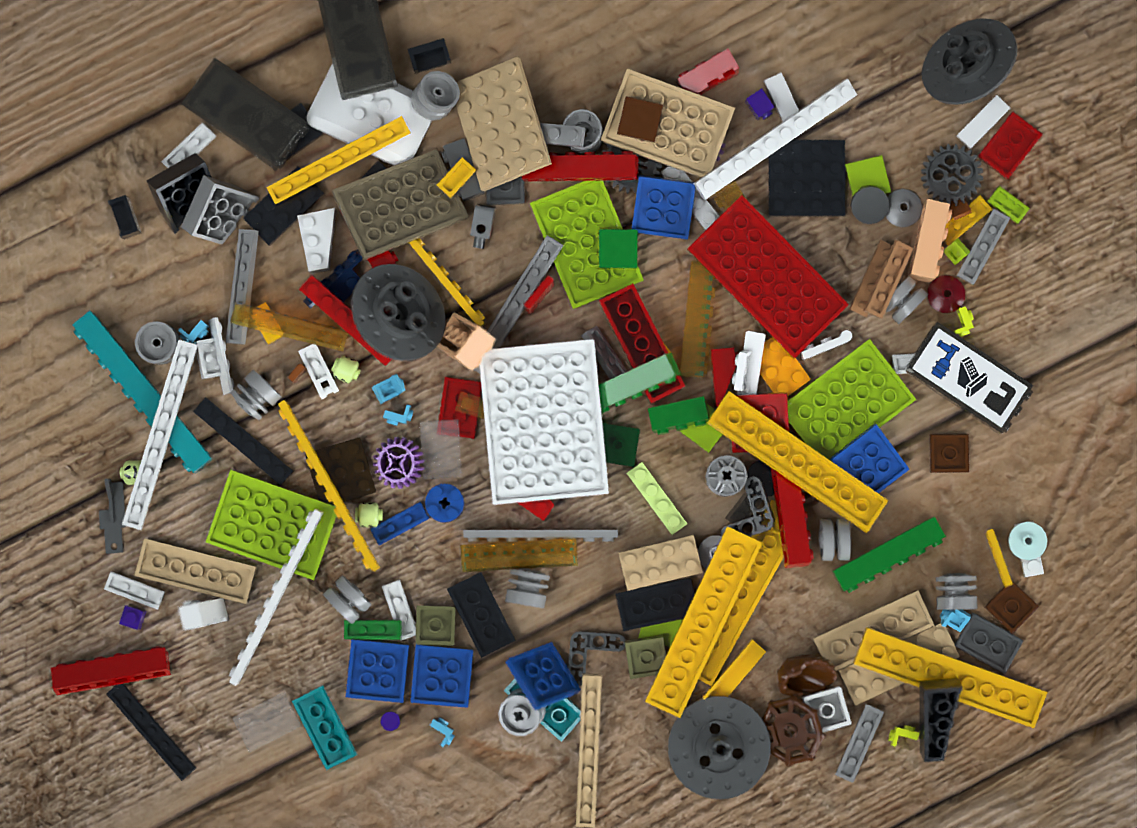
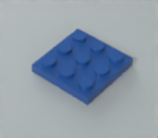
M639 175L631 230H638V233L688 240L696 189L693 183L695 182Z
M873 424L830 458L833 463L878 494L909 470V467L877 424Z
M352 639L346 697L404 703L409 645Z
M552 642L508 658L505 662L534 711L576 695L581 691V688Z
M416 645L410 703L468 708L473 650Z

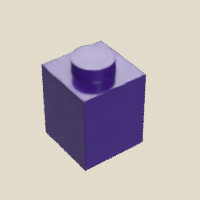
M762 88L746 98L745 103L757 120L761 118L765 120L773 114L774 105Z
M125 605L119 624L141 630L147 611Z

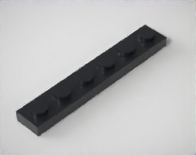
M205 397L193 411L279 485L282 486L293 473L290 467L208 398Z

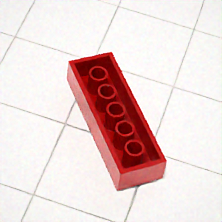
M634 284L599 300L633 369L665 354H669ZM676 376V381L665 384V382L658 384L660 388L649 392L648 389L644 392L650 404L685 388L681 376Z

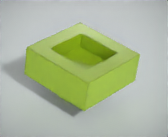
M958 238L943 251L954 265L958 264L970 253Z

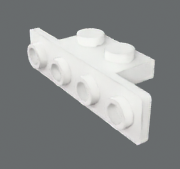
M218 317L208 320L211 339L195 341L194 344L198 345L196 355L201 378L220 377L223 395H227L233 390L234 381L230 378V362L226 359V344L222 340L221 335L222 325L218 321Z
M746 332L744 350L736 355L735 365H737V372L733 374L732 384H735L734 390H738L737 395L757 394L765 342L764 333Z

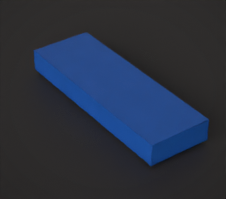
M419 502L381 522L377 527L370 528L380 546L430 518L422 503Z

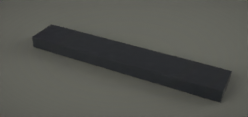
M118 684L106 693L181 781L197 768L125 684Z

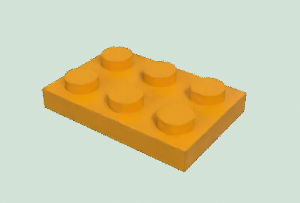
M773 337L764 342L760 376L773 393L787 392V396H789L811 380L797 359H793Z

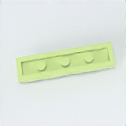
M643 462L626 473L671 535L687 525V522Z

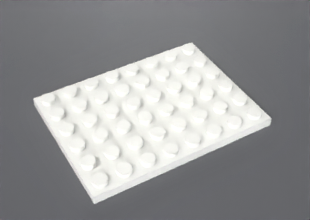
M594 339L498 348L486 352L481 358L480 373L493 505L609 494Z

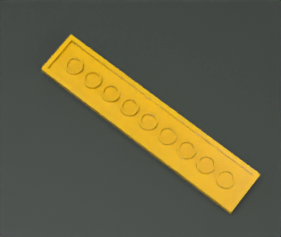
M728 391L707 422L708 425L866 533L870 530L888 502L886 498L730 391Z
M774 500L770 501V505L775 518V526L769 531L751 536V538L762 542V545L699 677V680L709 686L713 685L783 559L776 502ZM763 514L764 521L761 523L768 527L770 519H766Z
M728 526L726 527L645 699L646 703L678 718L681 717L762 542Z
M868 627L865 629L853 664L916 687H919V681L958 679L962 685L958 702L1031 728H1035L1048 693L1036 687Z

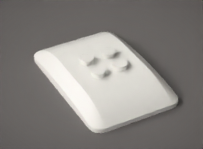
M338 59L332 63L306 117L311 127L349 144L403 116L411 134L371 154L393 166L414 158L432 120L425 119L419 115L413 107V91L392 81L393 84L346 95Z

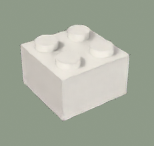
M840 686L802 696L803 702L814 709L817 708L823 732L852 724ZM810 718L809 723L812 732H815L812 720Z

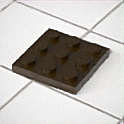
M361 437L315 450L343 502L377 492ZM310 469L318 500L334 505L333 501L329 502L324 494L326 492L324 485L320 486L317 482L315 469Z

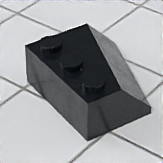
M196 153L146 180L159 211L174 234L180 230L179 227L186 217L203 175L211 177L205 161Z

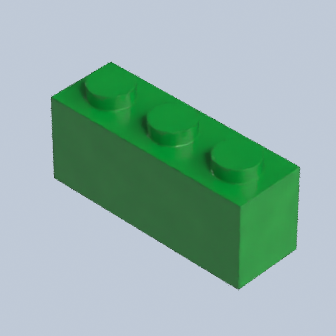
M704 396L648 408L652 431L658 435L667 434L672 429H676V431L688 429L687 426L695 425V427L707 425L706 422L710 419Z

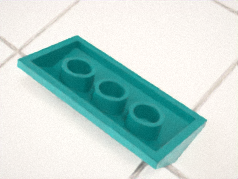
M515 678L504 690L508 695L512 691L521 688ZM569 698L546 706V713L540 724L562 742L580 722L581 709Z
M324 686L292 701L326 770L357 755Z

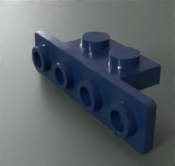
M359 250L352 251L342 264L334 268L333 273L329 277L321 281L343 302L353 293L355 285L360 279L352 270L363 259ZM306 296L303 302L311 309L315 303Z

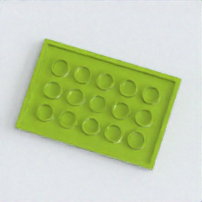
M583 181L530 203L543 238L545 239L548 235L564 245L554 260V265L572 309L613 294L631 284L635 285L644 281L638 265L637 269L599 268V229L623 230L603 181Z
M869 339L788 401L789 424L805 444L830 460L832 456L873 424H877L880 428L917 399Z
M231 469L206 543L282 569L284 563L288 564L291 558L288 555L293 545L297 546L299 542L297 537L302 528L305 529L308 524L306 518L309 512L319 509L324 513L294 574L315 580L337 517L333 510L336 507Z

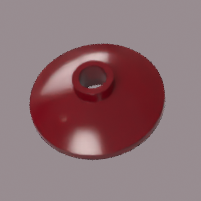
M943 275L937 277L930 283L927 290L929 304L940 313L955 312L962 306L965 300L964 286L953 276ZM945 290L950 291V297L944 296Z

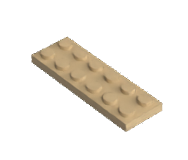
M144 538L134 576L247 604L257 567Z
M917 590L813 638L821 657L829 659L830 664L837 671L854 662L866 627L904 640L935 625Z
M941 623L904 639V641L955 659L960 657L947 628L941 626ZM855 664L838 670L855 706L905 683Z

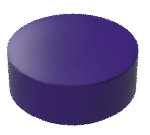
M386 712L381 717V725L385 730L393 731L399 727L400 717L395 712Z

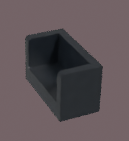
M444 38L408 49L415 74L451 63Z
M124 195L109 200L108 203L113 210L120 230V237L125 240L142 234L129 197Z

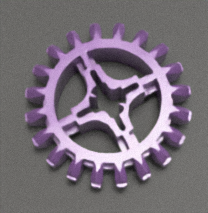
M395 437L394 441L389 438L387 443L382 442L381 447L383 449L377 448L376 451L379 455H374L373 457L378 460V462L373 463V466H378V470H375L374 473H381L378 479H385L384 485L390 484L391 488L397 486L398 489H402L403 486L410 487V482L416 483L415 477H421L418 470H424L420 463L425 461L424 459L419 460V456L423 455L422 452H416L419 446H413V441L407 442L405 437L401 441L399 437ZM395 447H400L406 450L407 452L405 454L399 455L392 449ZM386 457H388L390 462L388 467H386ZM410 458L412 460L411 470L408 466V460ZM402 459L399 463L400 466H396V464L398 463L397 460ZM397 470L401 474L403 473L405 477L402 479L396 478L391 473Z

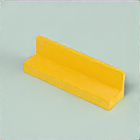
M751 639L701 698L705 700L707 697L713 696L728 697L766 651Z

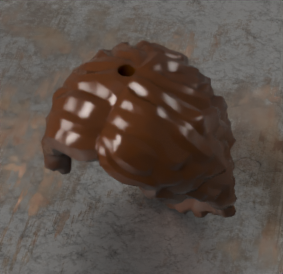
M810 654L788 658L777 670L779 691L783 695H797V698L804 695L803 692L814 693L826 690L827 686H830L837 678L836 670L830 664L829 659L819 656L815 657Z

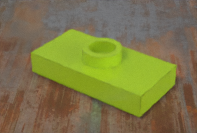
M1001 186L997 187L987 201L1004 215L1010 217L1016 224H1019L1030 209Z

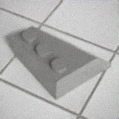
M203 175L181 228L192 236L223 244L237 227L236 223L239 219L249 212L247 209L253 202L256 203L260 197L233 184Z

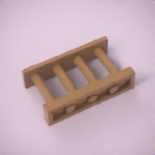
M880 240L849 310L863 317H867L869 313L882 319L914 248L898 240H894L892 245Z

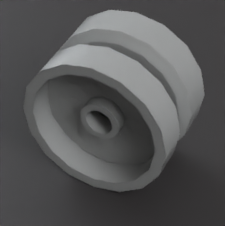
M429 72L422 78L412 93L413 107L425 119L441 120L449 114L459 100L460 90L458 84L453 77L445 72Z
M910 276L897 285L886 309L887 313L895 306L898 307L892 315V319L898 324L928 296V293L922 288H918L912 295L909 293L916 286V282Z
M158 321L149 322L137 332L135 347L139 356L145 361L163 365L172 361L178 340L181 339L176 329L170 325ZM157 340H160V345H159V346H156V345H157V343H156Z
M845 518L837 519L834 531L831 519H820L819 548L821 560L832 561L835 549L838 560H850L849 520Z
M342 575L335 582L337 588L342 593L340 594L334 588H329L323 595L344 618L353 624L359 618V613L353 606L355 605L360 611L365 612L372 604L353 582L351 583Z
M519 688L512 691L501 704L499 721L508 733L515 736H526L531 734L542 722L546 713V707L534 711L524 692Z

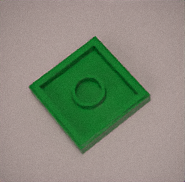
M599 229V268L637 269L638 230Z

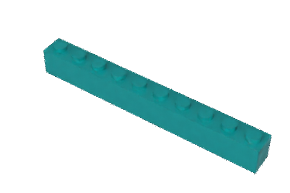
M88 311L72 324L75 328L74 334L80 340L83 338L86 341L87 345L85 347L92 355L95 353L100 358L97 360L103 369H109L111 379L116 384L120 383L123 389L121 391L128 399L131 397L136 402L134 407L139 413H145L148 417L145 420L152 427L161 394L92 311ZM177 415L168 442L172 446L170 451L176 458L181 457L184 461L182 465L188 472L197 473L212 461L213 458Z

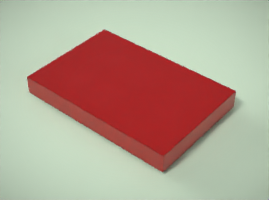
M1012 111L977 157L1008 180L1043 134Z
M547 276L524 303L525 311L528 314H532L554 287L553 278Z
M445 377L437 434L475 439L482 393L481 382Z

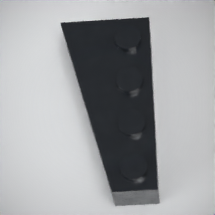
M958 679L919 681L920 754L924 762L944 761L950 738L949 733L953 727V718L959 703V694L962 691V685Z

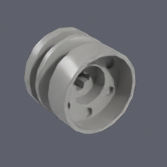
M579 109L566 116L563 125L586 128L585 132H587V137H584L583 147L569 146L571 150L578 154H584V152H595L601 147L603 142L600 140L604 129L596 114L589 110Z
M253 369L245 377L249 386L245 388L243 385L238 384L237 386L242 393L239 394L234 389L230 393L233 395L236 403L248 415L260 420L262 416L257 410L260 408L264 413H267L268 411L263 404L267 402L274 406L282 396Z
M728 455L718 457L710 463L706 470V484L718 496H732L742 490L746 484V468L736 457ZM723 471L725 473H727L728 471L731 473L730 481L728 479H722V477L724 476L722 474Z
M525 568L511 569L510 574L518 575V580L509 579V582L517 586L516 589H507L505 602L544 608L546 595L538 592L539 589H547L548 585L540 584L541 579L549 581L550 576L540 571Z
M953 573L936 577V582L945 583V586L936 587V590L945 591V595L936 597L937 610L978 609L977 596L968 594V590L977 588V585L968 586V581H977L976 576L966 573Z

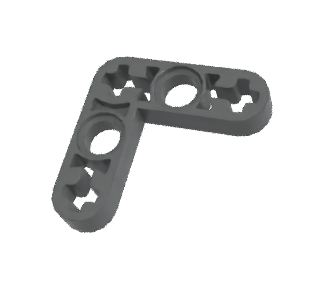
M749 477L746 480L745 490L754 516L727 526L734 530L739 528V532L751 537L773 529L775 518L762 480L758 477ZM752 481L758 482L756 490L758 493L762 492V495L752 497V494H756L755 490L750 488ZM758 498H762L765 501L762 509H758L755 506V501ZM768 511V513H764L765 518L770 519L768 527L762 525L761 522L764 521L763 515H758V512ZM748 522L753 526V530L749 534L743 530L744 524ZM727 526L723 527V529L721 530V536L723 535Z
M582 631L573 633L570 639L569 671L574 676L575 670L571 671V666L575 668L583 667V671L579 670V677H582V673L586 672L587 649L622 651L625 648V638L619 634ZM578 634L585 639V642H581L580 649L585 648L584 652L572 651L573 647L577 648V642H574L573 639L577 638ZM601 636L604 639V644L601 647L594 646V637ZM606 636H610V641H615L616 637H619L620 641H623V645H620L617 649L614 644H609L610 648H605L607 644ZM575 654H581L583 656L582 664H574L572 657ZM578 681L579 687L582 686V681Z

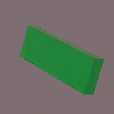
M344 620V639L402 640V620H356L353 624L348 620Z

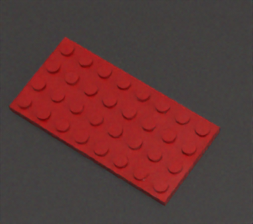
M743 195L726 209L687 248L703 267L793 359L849 305Z

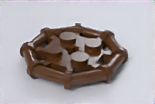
M797 695L769 701L762 720L767 730H771L774 740L772 743L770 738V754L789 767L793 764L813 761L826 735L823 733L817 708L814 709L797 698ZM788 706V711L781 713L779 708ZM796 706L807 714L804 716L802 713L796 712ZM772 714H774L775 722L773 724H769ZM810 718L812 720L815 732L810 731V727L807 721ZM789 726L794 729L793 736L787 732ZM810 738H813L814 741L809 749L806 744ZM782 746L783 748H785L783 750H785L786 753L784 754L780 750L776 749V747ZM794 750H801L802 754L793 756Z

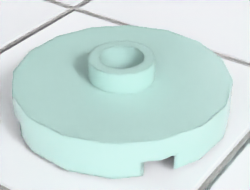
M1019 523L1009 533V549L1019 559H1036L1046 549V533L1036 523ZM1027 537L1031 539V544L1029 545L1025 543Z

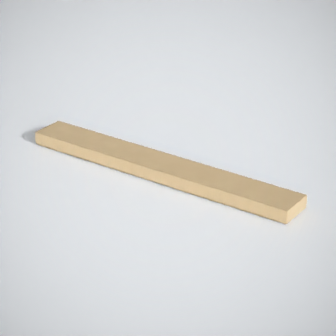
M582 673L576 827H595L602 674Z

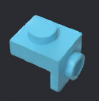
M200 320L189 334L182 328H179L178 331L181 333L179 337L185 342L191 341L194 343L199 338L202 340L207 335L209 326Z
M394 374L390 378L374 385L372 390L380 404H383L399 396L405 391L403 380L397 374Z
M407 404L404 415L385 410L383 418L387 419L386 423L397 426L398 423L406 425L407 421L411 422L414 410H411V405Z
M962 609L943 610L940 614L941 626L946 627L948 625L961 632L971 619V614Z
M439 717L438 720L434 718L430 726L446 735L440 745L444 747L445 744L450 745L455 735L452 734L454 729L448 726L449 722Z

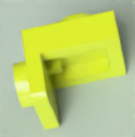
M964 306L956 310L962 328L952 332L953 335L958 334L959 337L970 334L969 330L974 328L972 312Z
M904 725V728L895 726L894 730L891 729L888 741H891V746L896 747L899 736L918 740L919 732L915 731V727Z

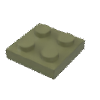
M417 605L415 645L454 646L455 607Z
M663 635L625 640L630 679L657 675L666 656Z

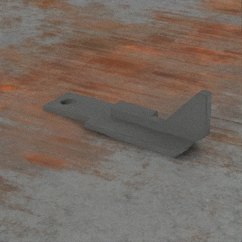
M105 479L109 510H99L100 529H104L106 554L123 553L122 528L126 527L122 525L125 516L123 482L112 483L111 479ZM113 543L117 544V549L115 550L111 548Z

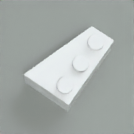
M335 208L297 216L310 274L330 270L337 212Z
M224 598L205 602L191 600L183 602V607H178L184 630H192L229 620Z

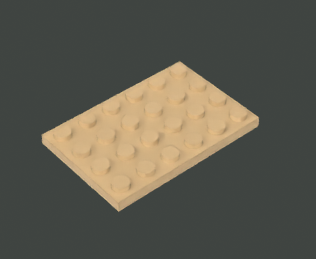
M519 57L505 61L457 82L460 95L456 107L482 191L489 190L552 164Z
M627 69L600 141L702 178L713 170L735 108ZM626 96L663 105L655 143L617 135Z

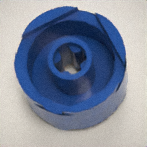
M450 484L434 486L428 492L425 499V507L428 514L439 522H452L464 510L465 502L462 493ZM444 498H447V501L450 502V505L446 506V508L443 509V505L440 504V501H443Z

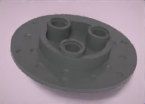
M974 19L953 27L934 43L925 57L922 67V81L925 89L937 101L951 105L970 103L988 95L1004 82L1014 67L1018 51L1014 34L1005 24L993 19Z
M385 264L374 267L366 272L355 285L351 300L352 316L359 333L374 350L391 359L412 361L425 357L440 343L446 323L443 303L432 284L421 274L402 265Z
M713 696L694 702L683 711L680 718L675 720L670 731L668 755L674 773L689 790L706 798L729 799L747 792L761 779L769 763L771 751L770 738L763 720L750 706L734 698ZM713 723H717L720 726V730L716 734H712L709 731V727ZM719 744L725 745L722 754L715 752V748ZM735 748L742 749L743 754L740 758L732 756V751ZM703 755H707L710 758V763L707 766H702L699 762Z

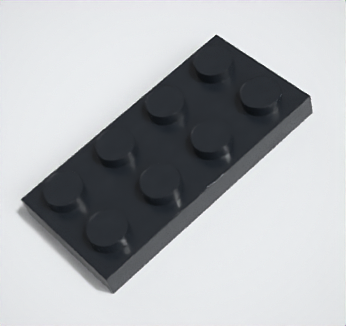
M297 166L289 175L300 170L301 168ZM314 184L278 204L274 203L270 193H268L243 219L253 230L259 231L258 235L271 246L298 220V215H303L325 193Z
M482 572L447 589L481 658L516 641Z
M691 578L615 593L623 632L683 619L694 597Z

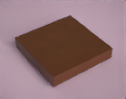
M626 96L617 135L655 143L663 105Z
M969 434L929 435L930 473H969Z
M1012 581L1011 586L1003 587L984 608L1013 634L1039 606Z

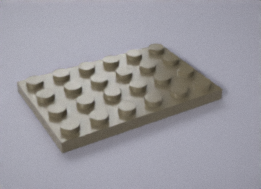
M437 149L332 190V194L363 260L468 219L469 216L459 195L455 194L450 199L436 186L448 173Z

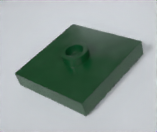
M602 423L606 463L634 467L640 429Z

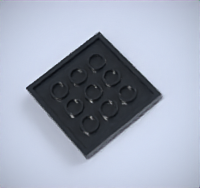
M791 140L769 155L768 217H845V140Z

